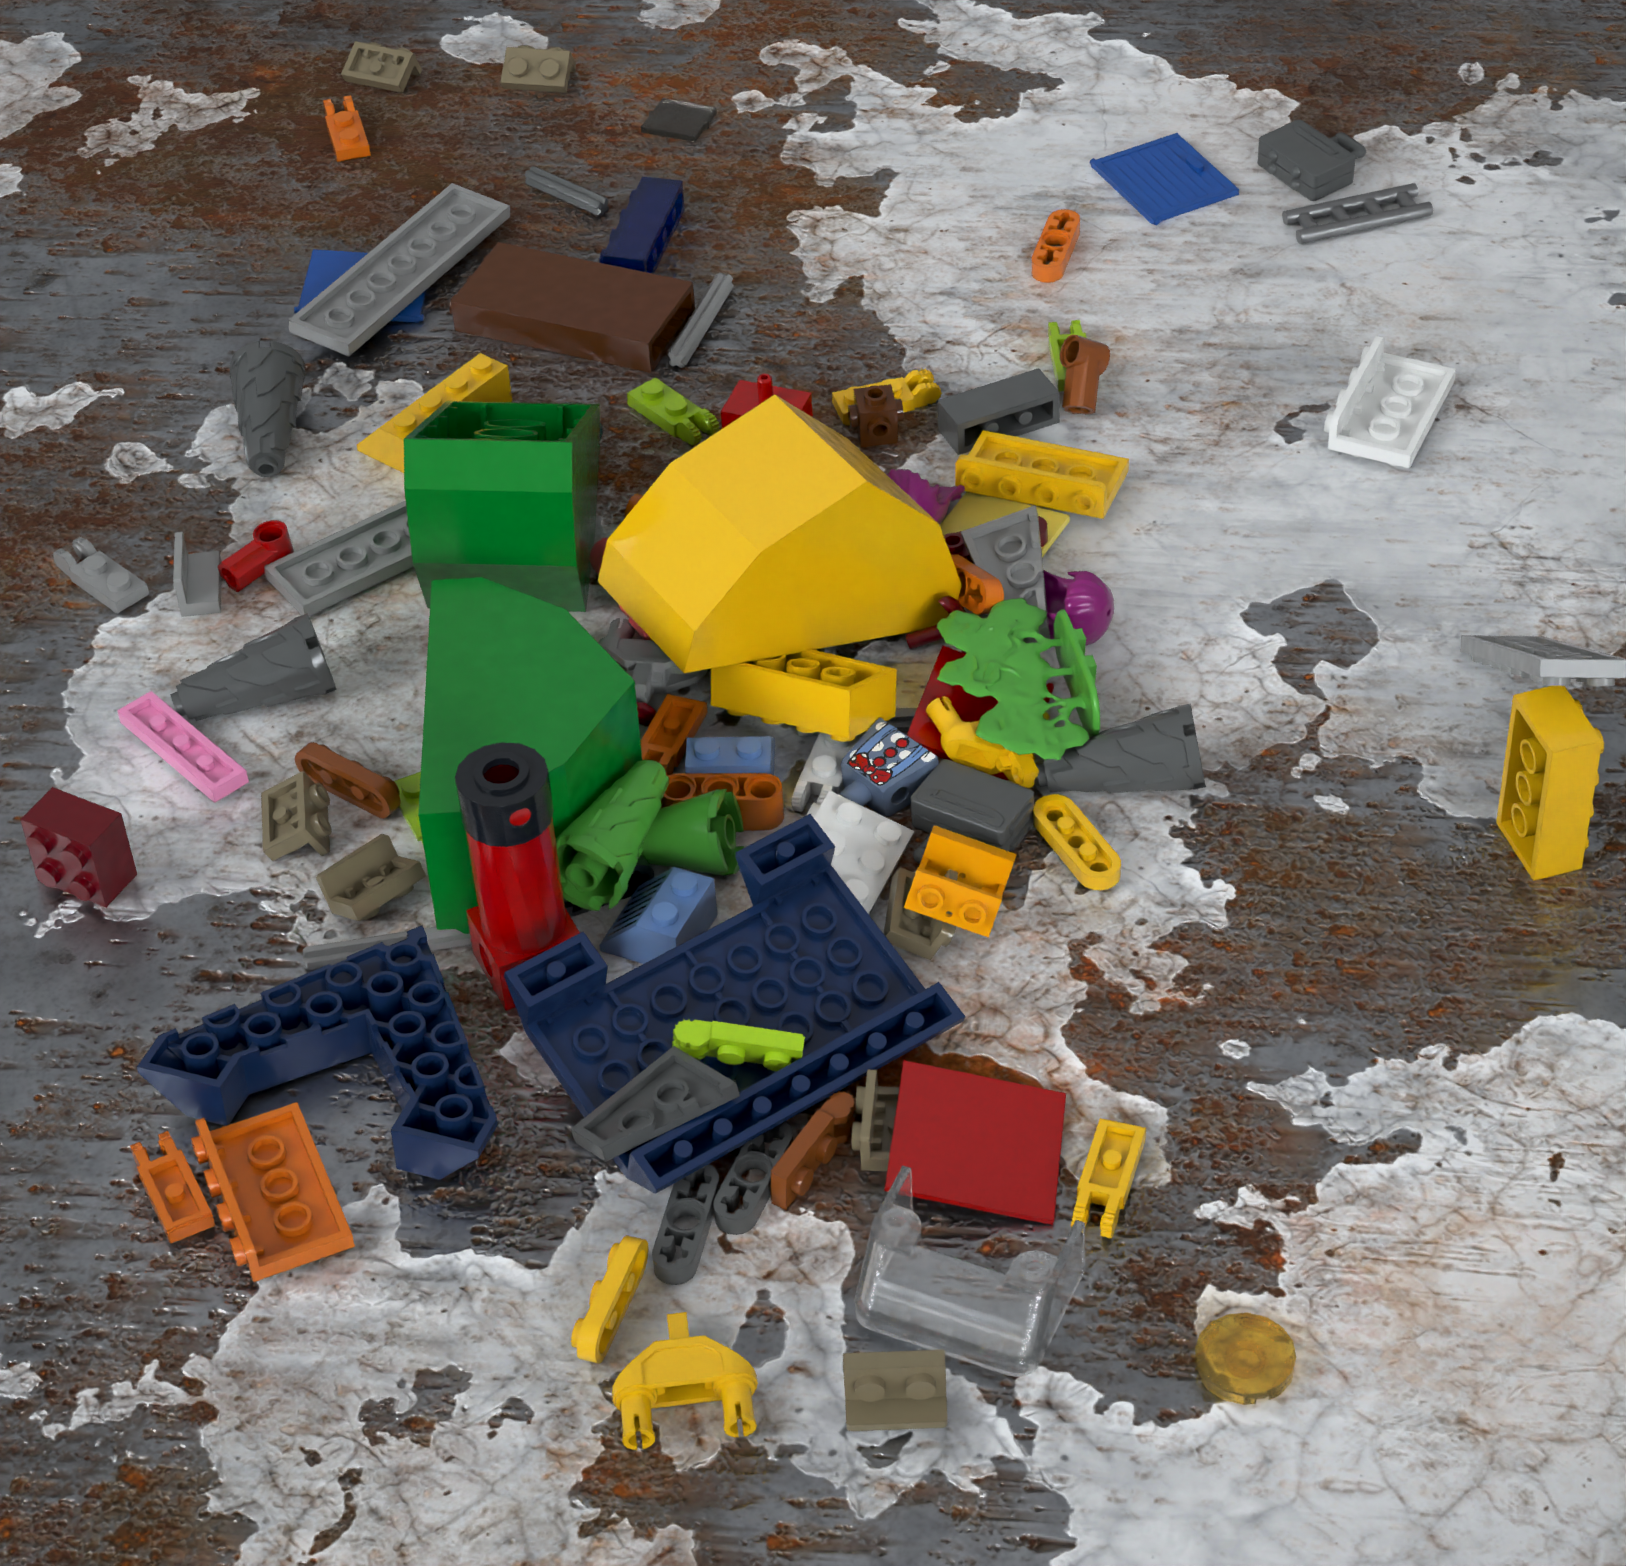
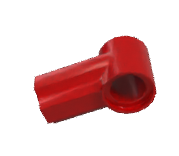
M270 520L259 524L253 531L254 540L218 565L220 576L226 581L229 588L239 592L265 574L264 566L294 552L287 525L284 522Z

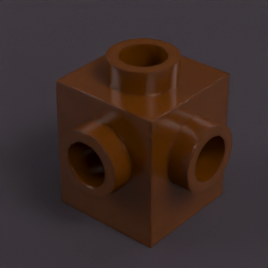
M891 384L854 389V404L848 405V417L850 427H856L861 448L898 443V422L904 421L902 400L894 398Z

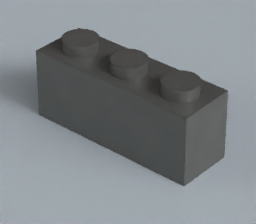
M1039 368L937 400L938 431L958 455L971 451L983 430L1019 436L1060 423V392Z

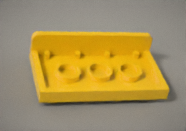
M983 430L970 453L958 457L955 463V486L963 485L966 492L1104 519L1129 471V459Z

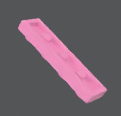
M152 691L117 710L121 724L214 803L249 783L247 771Z

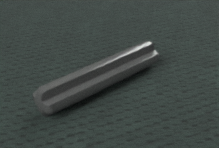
M532 166L530 170L525 172V183L530 187L599 217L609 210V200L605 196L536 166Z

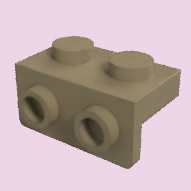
M528 45L506 47L500 83L503 89L567 93L570 72H575L576 63L571 51L560 47H552L550 49H535Z
M380 834L319 873L316 880L333 914L356 921H363L375 916L380 910L379 907L389 900L400 898L410 893L414 888L413 885L425 878L426 874L420 861L398 856L390 837Z
M899 867L892 877L883 934L892 945L931 960L941 945L945 947L949 945L954 936L956 926L904 908L915 873ZM949 869L944 877L957 881L958 872Z
M871 1069L867 1070L866 1086H857L856 1114L862 1115V1122H853L852 1150L860 1151L861 1170L887 1171L899 1087L878 1086L877 1070Z

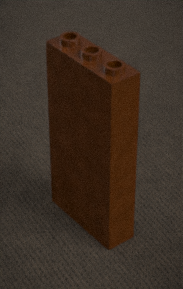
M498 242L492 251L484 257L476 271L468 277L467 282L459 292L452 297L449 310L450 314L453 315L454 328L457 332L652 373L695 310L693 282Z

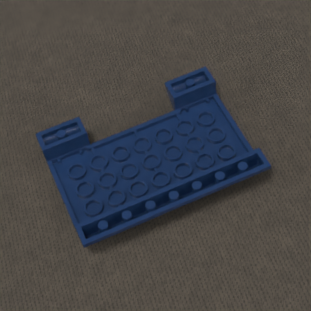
M811 814L736 852L735 857L753 907L606 984L608 965L584 932L504 972L505 981L526 1035L584 1118L671 1049L672 1041H674L673 1029H675V1024L677 1025L683 1019H690V1021H718L803 1034L805 1040L802 1058L778 1071H772L765 1068L763 1064L751 1062L730 1065L719 1061L717 1057H710L708 1055L700 1060V1062L736 1082L740 1096L613 1158L627 1179L655 1194L833 1095V1093L867 1076L868 1069L877 1070L965 1020L966 1016L940 982L927 989L924 988L831 866L835 845Z

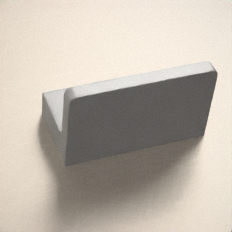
M183 531L175 532L173 582L181 617L221 613L222 577L218 570V565L222 562L220 551L188 554Z

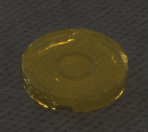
M1251 1313L1227 1314L1212 1321L1200 1333L1195 1348L1194 1360L1196 1370L1201 1375V1381L1207 1390L1225 1401L1247 1405L1256 1404L1257 1399H1263L1268 1396L1269 1400L1279 1396L1290 1385L1296 1366V1353L1293 1340L1282 1326L1264 1316Z

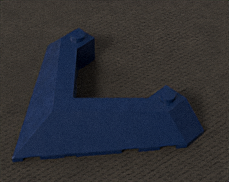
M423 925L407 931L406 939L390 946L380 942L349 955L346 960L332 966L330 964L263 991L260 993L261 1000L240 1009L235 1004H232L201 1017L202 1025L178 1034L176 1028L157 1037L137 1066L138 1073L186 1116L196 1119L205 1118L208 1122L227 1126L249 1094L372 1053L402 1109L401 1114L391 1128L396 1168L439 1180L478 1159L498 1125L496 1114L486 1096L484 1083L477 1065L471 1057L467 1039L449 992H446L434 954L431 953Z

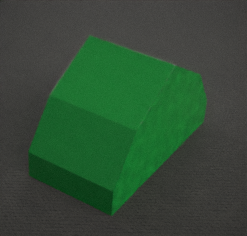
M446 401L404 438V491L412 561L428 609H430L431 580L483 577L564 608L568 612H586L591 574L589 558L590 551L594 546L600 453V404Z
M483 577L431 580L418 813L437 930L456 929L464 934H470L466 910L478 906L467 835L460 813L455 775L459 764L470 753L486 745L501 742L520 743L535 749L545 759L554 812L552 818L555 839L600 794L609 789L616 780L624 776L637 761L642 760L635 680L566 609Z

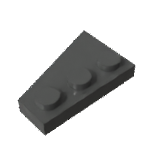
M673 1046L572 1127L571 1132L575 1143L606 1162L739 1097L740 1094L736 1082Z

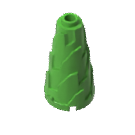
M654 760L637 761L624 776L616 780L609 789L600 794L555 839L563 898L572 904L593 911H599L604 903H609V910L621 900L628 889V881L643 851V841L662 806L661 800L669 785V777L666 775L665 768L660 763Z

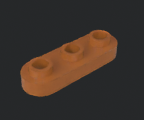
M310 742L295 755V763L300 772L304 771L314 783L322 784L326 791L376 817L387 818L401 804L399 788L392 779L386 776L382 777L363 767L359 762L349 760L333 752L326 745Z

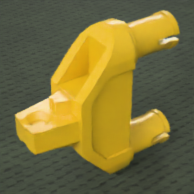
M942 697V702L940 698H936L927 706L926 713L941 733V746L951 760L968 767H974L990 775L1003 772L1009 780L1026 788L1034 786V780L1039 773L1034 762V753L1019 755L1006 750L1001 744L990 743L976 736L975 732L979 721L971 723L962 721L948 697ZM1046 711L1043 714V718L1050 720V715Z
M687 1312L667 1314L669 1340L654 1341L621 1371L613 1384L612 1401L617 1410L621 1412L622 1442L628 1449L638 1450L637 1431L641 1433L643 1449L652 1446L655 1442L651 1411L653 1408L722 1400L723 1427L727 1435L739 1438L738 1419L742 1420L744 1437L752 1434L757 1427L752 1402V1395L755 1393L758 1385L754 1368L740 1354L705 1335L689 1337Z

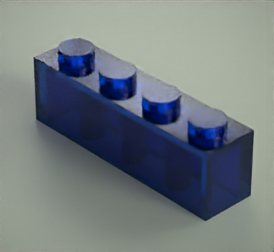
M642 176L636 190L631 191L627 208L621 211L617 228L611 231L607 248L602 249L600 253L599 263L654 274L685 211L683 181Z

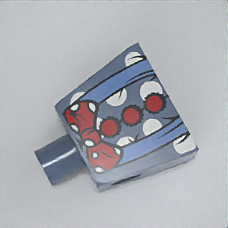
M879 718L842 759L841 772L845 789L839 795L861 806L867 805L884 817H890L911 804L910 798L939 764L938 756L882 718Z

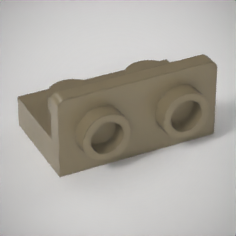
M355 41L341 76L346 82L403 93L410 75L420 76L422 68L414 53L408 49H392L383 47L376 42H369L367 44Z
M304 771L261 793L263 852L272 861L297 851L307 843L321 856L330 853L329 835L332 833L328 820L330 798L324 786L320 783H314Z
M945 1349L843 1353L846 1429L848 1431L945 1428L948 1425Z

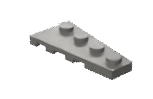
M1036 505L961 531L963 543L972 563L1000 580L1004 591V600L1023 598L1027 601V604L1037 606L1048 613ZM1048 616L1039 627V634L1046 638H1050ZM1031 637L1023 639L1025 643L1037 642L1035 638Z

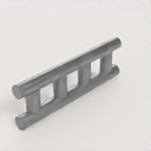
M1416 183L1286 210L1283 211L1282 218L1285 225L1297 222L1301 225L1303 229L1296 231V239L1299 244L1431 216L1433 214V207L1431 202L1415 203L1412 198L1418 196V187ZM1397 201L1401 208L1383 211L1380 204ZM1364 208L1369 215L1351 218L1347 212ZM1331 215L1336 222L1318 225L1314 219Z

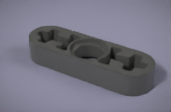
M787 1121L745 1143L740 1149L713 1202L715 1222L721 1231L727 1234L739 1235L750 1231L756 1225L771 1196V1170L793 1142V1130ZM772 1141L768 1149L769 1155L765 1154V1143ZM750 1169H760L767 1174L762 1180L756 1182L746 1181L741 1177L744 1172ZM740 1196H742L744 1209L736 1210L740 1202Z
M711 1164L704 1166L673 1185L652 1250L654 1272L656 1277L663 1283L670 1285L683 1284L692 1279L696 1274L714 1216V1198L720 1189L718 1172ZM698 1182H703L697 1193L698 1200L692 1199L691 1188H695ZM683 1216H693L699 1220V1223L690 1229H680L674 1225V1222ZM676 1245L681 1246L682 1258H678L675 1264L667 1263L672 1262L674 1259Z

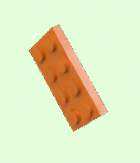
M298 1102L209 1131L205 1118L195 1120L199 1135L192 1137L191 1142L199 1165L208 1162L210 1169L203 1171L208 1190L212 1198L221 1196L223 1203L217 1204L216 1208L224 1232L234 1230L236 1237L229 1239L236 1264L238 1267L247 1264L253 1282L355 1247L353 1235Z

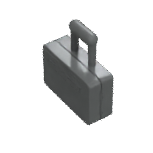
M1295 120L1259 138L1257 163L1267 170L1269 174L1274 175L1310 201H1316L1353 183L1355 159L1363 158L1366 154V148L1343 132L1328 138L1303 120Z
M943 759L939 762L910 798L913 827L931 834L932 828L935 825L1009 852L1015 850L1034 825L1033 790L1017 785L1011 780H1004L981 772L974 767H968L948 759ZM930 834L913 852V858L919 864Z

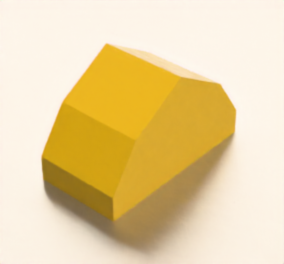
M775 394L672 461L607 539L597 581L683 673L778 657L783 654L800 653L807 649L816 650L918 631L936 625L942 618H947L949 613L938 600L946 596H951L958 600L962 587L939 523L848 438Z

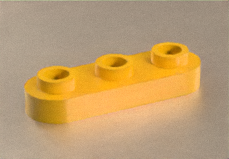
M1059 794L1046 795L1035 802L1033 809L1034 827L1083 886L1092 890H1106L1115 886L1121 877V859L1070 798Z
M626 1235L620 1243L612 1245L608 1255L605 1276L602 1281L597 1280L594 1283L590 1294L588 1312L584 1319L579 1318L573 1328L571 1345L577 1348V1357L579 1359L600 1364L606 1357L643 1277L648 1259L647 1240Z

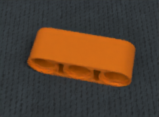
M767 773L671 774L668 776L669 785L661 800V808L716 789H727L726 792H732L737 799L744 831L772 830L778 827L784 820L782 783L778 777Z

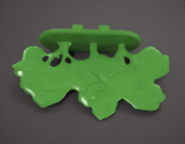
M1023 598L998 602L991 608L987 618H981L977 614L961 612L959 610L951 612L947 618H942L937 623V628L945 643L954 645L966 652V655L961 659L946 662L940 670L937 680L952 686H963L966 693L975 697L993 696L998 701V704L993 709L980 717L975 732L976 736L990 743L1001 744L1006 750L1019 755L1036 753L1045 760H1060L1066 749L1083 746L1089 737L1099 735L1100 707L1095 686L1097 665L1093 655L1085 656L1086 637L1082 628H1073L1066 610H1059L1055 616L1054 639H1049L1039 634V627L1047 618L1046 611L1037 606L1027 604V601ZM1031 637L1035 638L1037 642L1025 643L1023 639ZM1055 647L1060 668L1051 667L1048 662L1040 657V653ZM1064 676L1071 698L1062 699L1051 694L1046 687V681L1050 677ZM1046 697L1053 698L1056 702L1048 704L1043 699ZM1059 705L1062 707L1057 709L1058 713H1061L1051 720L1043 718V714L1049 708ZM1074 708L1077 710L1082 726L1069 721L1070 714ZM1059 720L1065 721V726L1056 727L1054 724Z

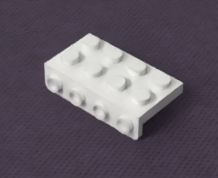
M1376 336L1371 346L1364 347L1360 366L1353 367L1347 389L1342 388L1340 390L1335 411L1329 410L1327 414L1324 432L1329 433L1328 449L1350 454L1354 457L1385 462L1392 466L1410 468L1455 381L1456 369L1384 353L1385 338Z
M829 790L821 805L813 802L807 815L811 814L835 845L831 866L870 915L908 847L914 831Z

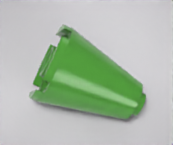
M716 789L660 808L643 841L642 854L648 863L723 876L737 874L740 868L735 855L744 846H736V832H744L740 807L735 795L732 792H726L727 789Z

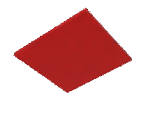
M903 1060L884 1191L1053 1225L1066 1093Z

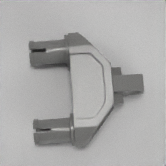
M620 618L613 620L607 636L598 642L635 680L637 702L648 704L653 693L667 694L690 686L703 678L709 670L683 673L654 641L632 639L635 629L628 619L625 618L621 628H618Z

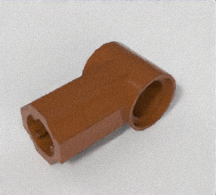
M1070 335L1064 341L1060 351V362L1066 367L1062 403L1064 411L1085 415L1095 413L1099 376L1106 370L1110 360V350L1106 344L1078 335Z

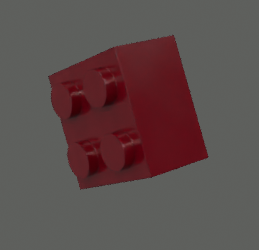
M52 787L20 819L35 869V875L38 881L47 887H55L75 895L82 901H91L107 907L137 876L122 813Z

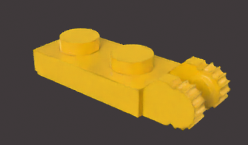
M925 368L920 371L918 369L910 371L905 378L886 379L878 383L859 387L854 386L846 390L832 392V403L842 423L846 426L850 425L848 405L854 404V389L891 384L894 398L902 400L903 412L914 411L915 408L936 403L941 397L942 392L939 385L933 382L935 379L932 372Z
M1099 1119L1077 1186V1201L1073 1211L1071 1230L1084 1231L1089 1218L1090 1205L1094 1203L1106 1206L1105 1213L1100 1221V1233L1102 1237L1112 1239L1118 1223L1120 1209L1124 1210L1145 1144V1127Z

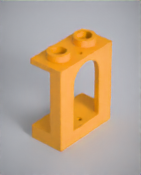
M934 825L922 860L916 870L904 908L989 938L1017 854ZM949 869L958 872L957 881L944 877Z

